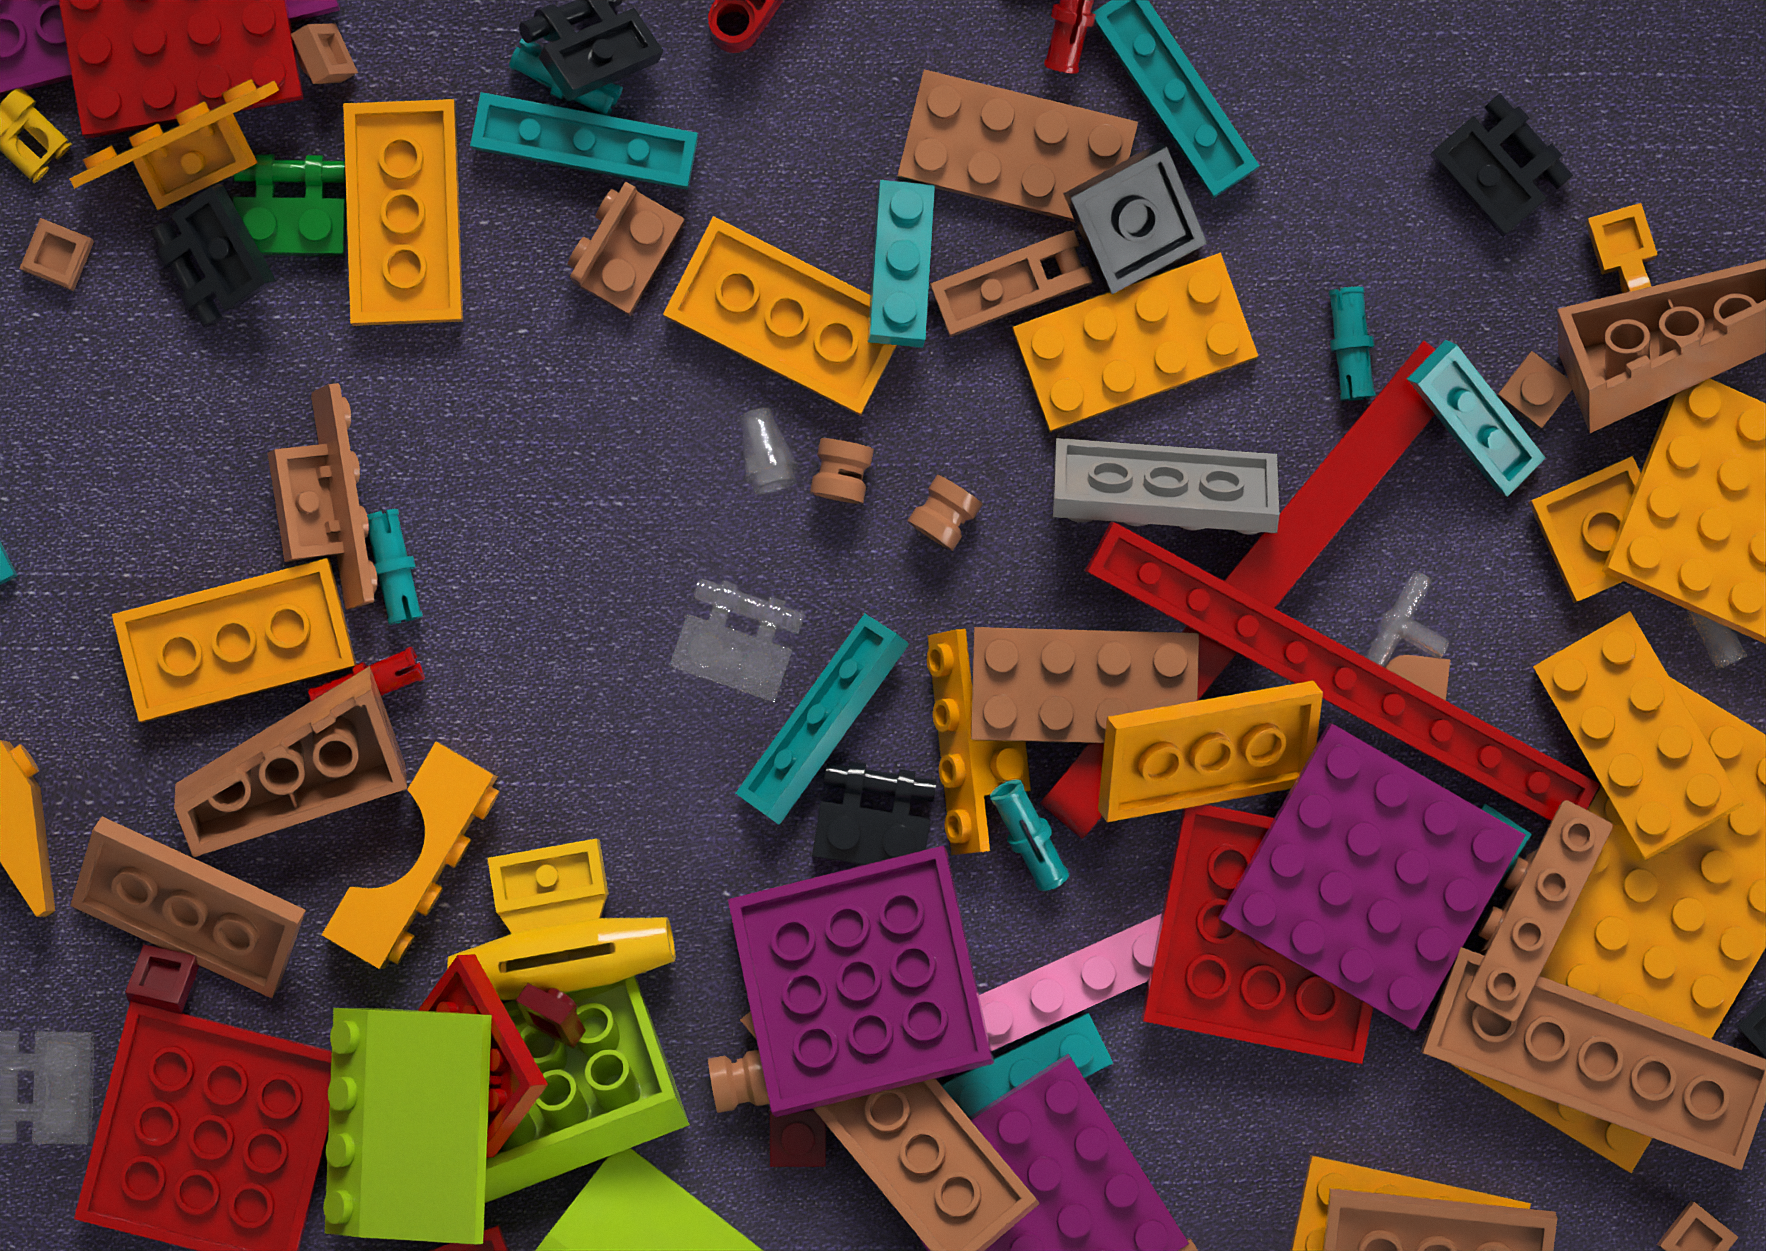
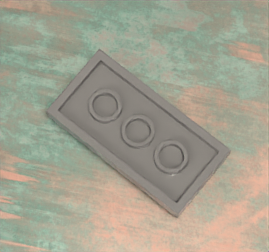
M1056 438L1053 517L1068 518L1075 522L1101 520L1124 522L1131 526L1156 524L1180 526L1187 530L1212 528L1235 530L1243 534L1277 533L1279 522L1277 454Z

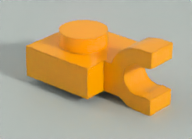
M1638 203L1588 218L1586 226L1601 274L1618 270L1622 293L1651 287L1643 263L1655 260L1658 254L1642 204Z

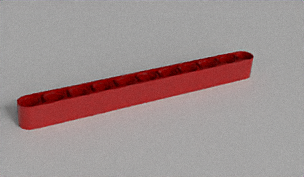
M1425 340L1422 341L1280 512L1277 533L1264 532L1224 580L1225 582L1273 608L1277 606L1435 415L1407 380L1436 350ZM1186 626L1181 633L1198 632ZM1200 633L1197 701L1237 654ZM1089 743L1039 803L1081 839L1088 834L1102 817L1098 811L1104 744Z

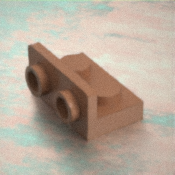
M625 182L619 193L613 189L607 193L595 218L602 221L591 240L584 236L581 238L572 252L567 265L574 269L570 275L573 284L631 316L686 221L683 217L637 192L635 186Z

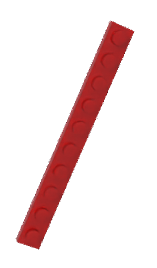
M1110 522L1085 569V572L1293 684L1314 681L1323 692V700L1550 822L1559 805L1565 800L1587 810L1600 786L1598 782L1115 522Z

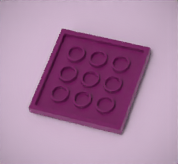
M1328 723L1218 918L1407 1027L1416 1030L1458 956L1460 947H1463L1526 835L1336 725Z
M944 845L728 899L771 1112L775 1117L994 1064L949 858Z
M1069 1054L968 1117L1040 1203L984 1251H1178L1189 1244ZM921 1240V1242L923 1243V1245L925 1246V1248L927 1249V1251H930V1249H929V1248L925 1245V1243Z

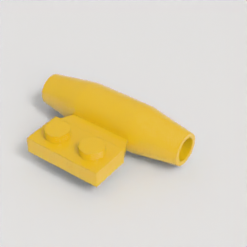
M596 838L488 858L496 913L512 934L448 956L447 969L457 955L475 954L500 1000H516L527 983L546 993L549 988H555L564 993L609 985L675 962L676 954L673 933L667 917L601 918L609 893L600 840Z

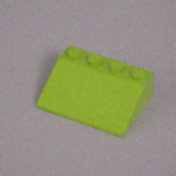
M636 976L609 985L564 992L576 1003L577 1008L575 1011L586 1030L574 1049L528 1025L516 1000L503 1004L547 1081L548 1086L495 1157L486 1158L485 1203L689 1126L673 1075Z
M333 1008V1027L330 1033L332 1046L331 1083L328 1088V1100L330 1103L329 1134L326 1144L327 1185L323 1205L326 1234L361 1238L483 1244L492 1015L384 1008Z
M629 1148L607 1157L535 1251L764 1250L643 1156Z

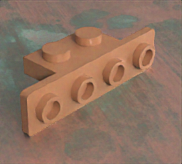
M339 383L327 384L311 394L319 445L274 449L267 454L284 561L290 562L337 556L344 605L348 610L374 602V593L377 589V572L373 562L368 560L365 538L368 535L369 523L364 507L359 506L356 488L360 478V466L356 454L350 450L347 432L351 424V410L347 399L342 397Z
M1565 800L1559 805L1538 849L1528 854L1525 860L1520 857L1515 859L1502 885L1510 891L1501 909L1492 906L1478 932V936L1485 939L1479 951V954L1484 955L1465 993L1468 1001L1509 1022L1518 1019L1612 830V824L1609 821Z

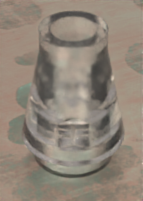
M760 408L741 415L739 419L743 432L745 481L752 483L755 494H770L793 486L797 482L795 471L799 466L774 420L772 410L770 408Z

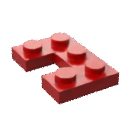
M457 955L418 1010L492 1015L486 1158H493L548 1086V1083L476 955Z

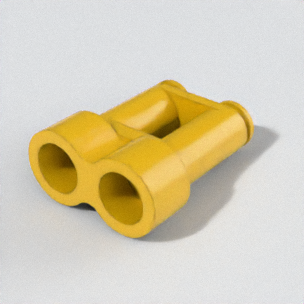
M14 89L0 103V151L30 180L33 178V183H36L49 170V167L46 165L54 157L57 160L60 159L73 144L71 142L68 143L69 140L34 107L36 101L24 89ZM24 128L48 151L41 159L17 137Z

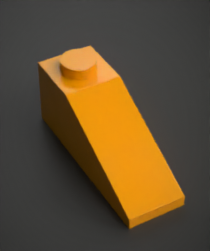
M0 740V863L35 916L47 917L55 911L41 788L33 775L39 772V768L22 744L14 748L10 742Z

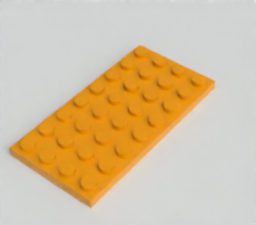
M1669 677L1738 792L1744 806L1645 860L1600 783L1587 810L1609 821L1612 824V830L1539 976L1712 1039L1766 948V735ZM1451 1064L1629 1173H1632L1652 1140L1649 1136Z

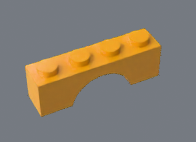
M435 742L407 789L418 804L425 825L424 844L417 862L406 875L392 884L379 888L349 887L323 931L322 936L378 969H385L389 961L398 965L415 937L407 932L418 912L424 916L429 914L443 890V887L436 884V881L446 864L455 868L468 849L471 839L464 835L475 816L484 820L494 805L500 791L492 786L498 776L445 745Z

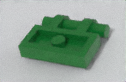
M257 154L256 160L258 163L234 174L235 181L256 182V197H234V206L262 255L345 256L346 200L341 198H325V183H346L345 161H325L324 155H306L305 160H275L274 154ZM276 182H305V198H276Z

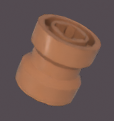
M821 438L817 453L821 460L819 473L812 478L810 494L841 502L863 504L866 486L862 480L864 470L871 466L874 449L857 443Z
M937 475L928 488V500L923 506L914 509L907 522L928 538L953 551L962 538L959 525H964L966 520L974 519L983 504L958 485Z
M759 1049L747 1051L743 1058L737 1059L735 1063H732V1060L727 1056L708 1058L717 1113L735 1110L738 1104L751 1102L755 1106L770 1104Z

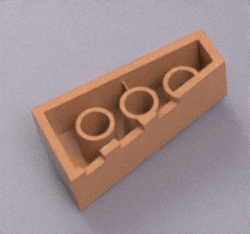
M1766 259L1557 309L1558 353L1589 433L1765 353Z
M367 667L175 784L174 809L193 857L407 789L406 764L371 667Z

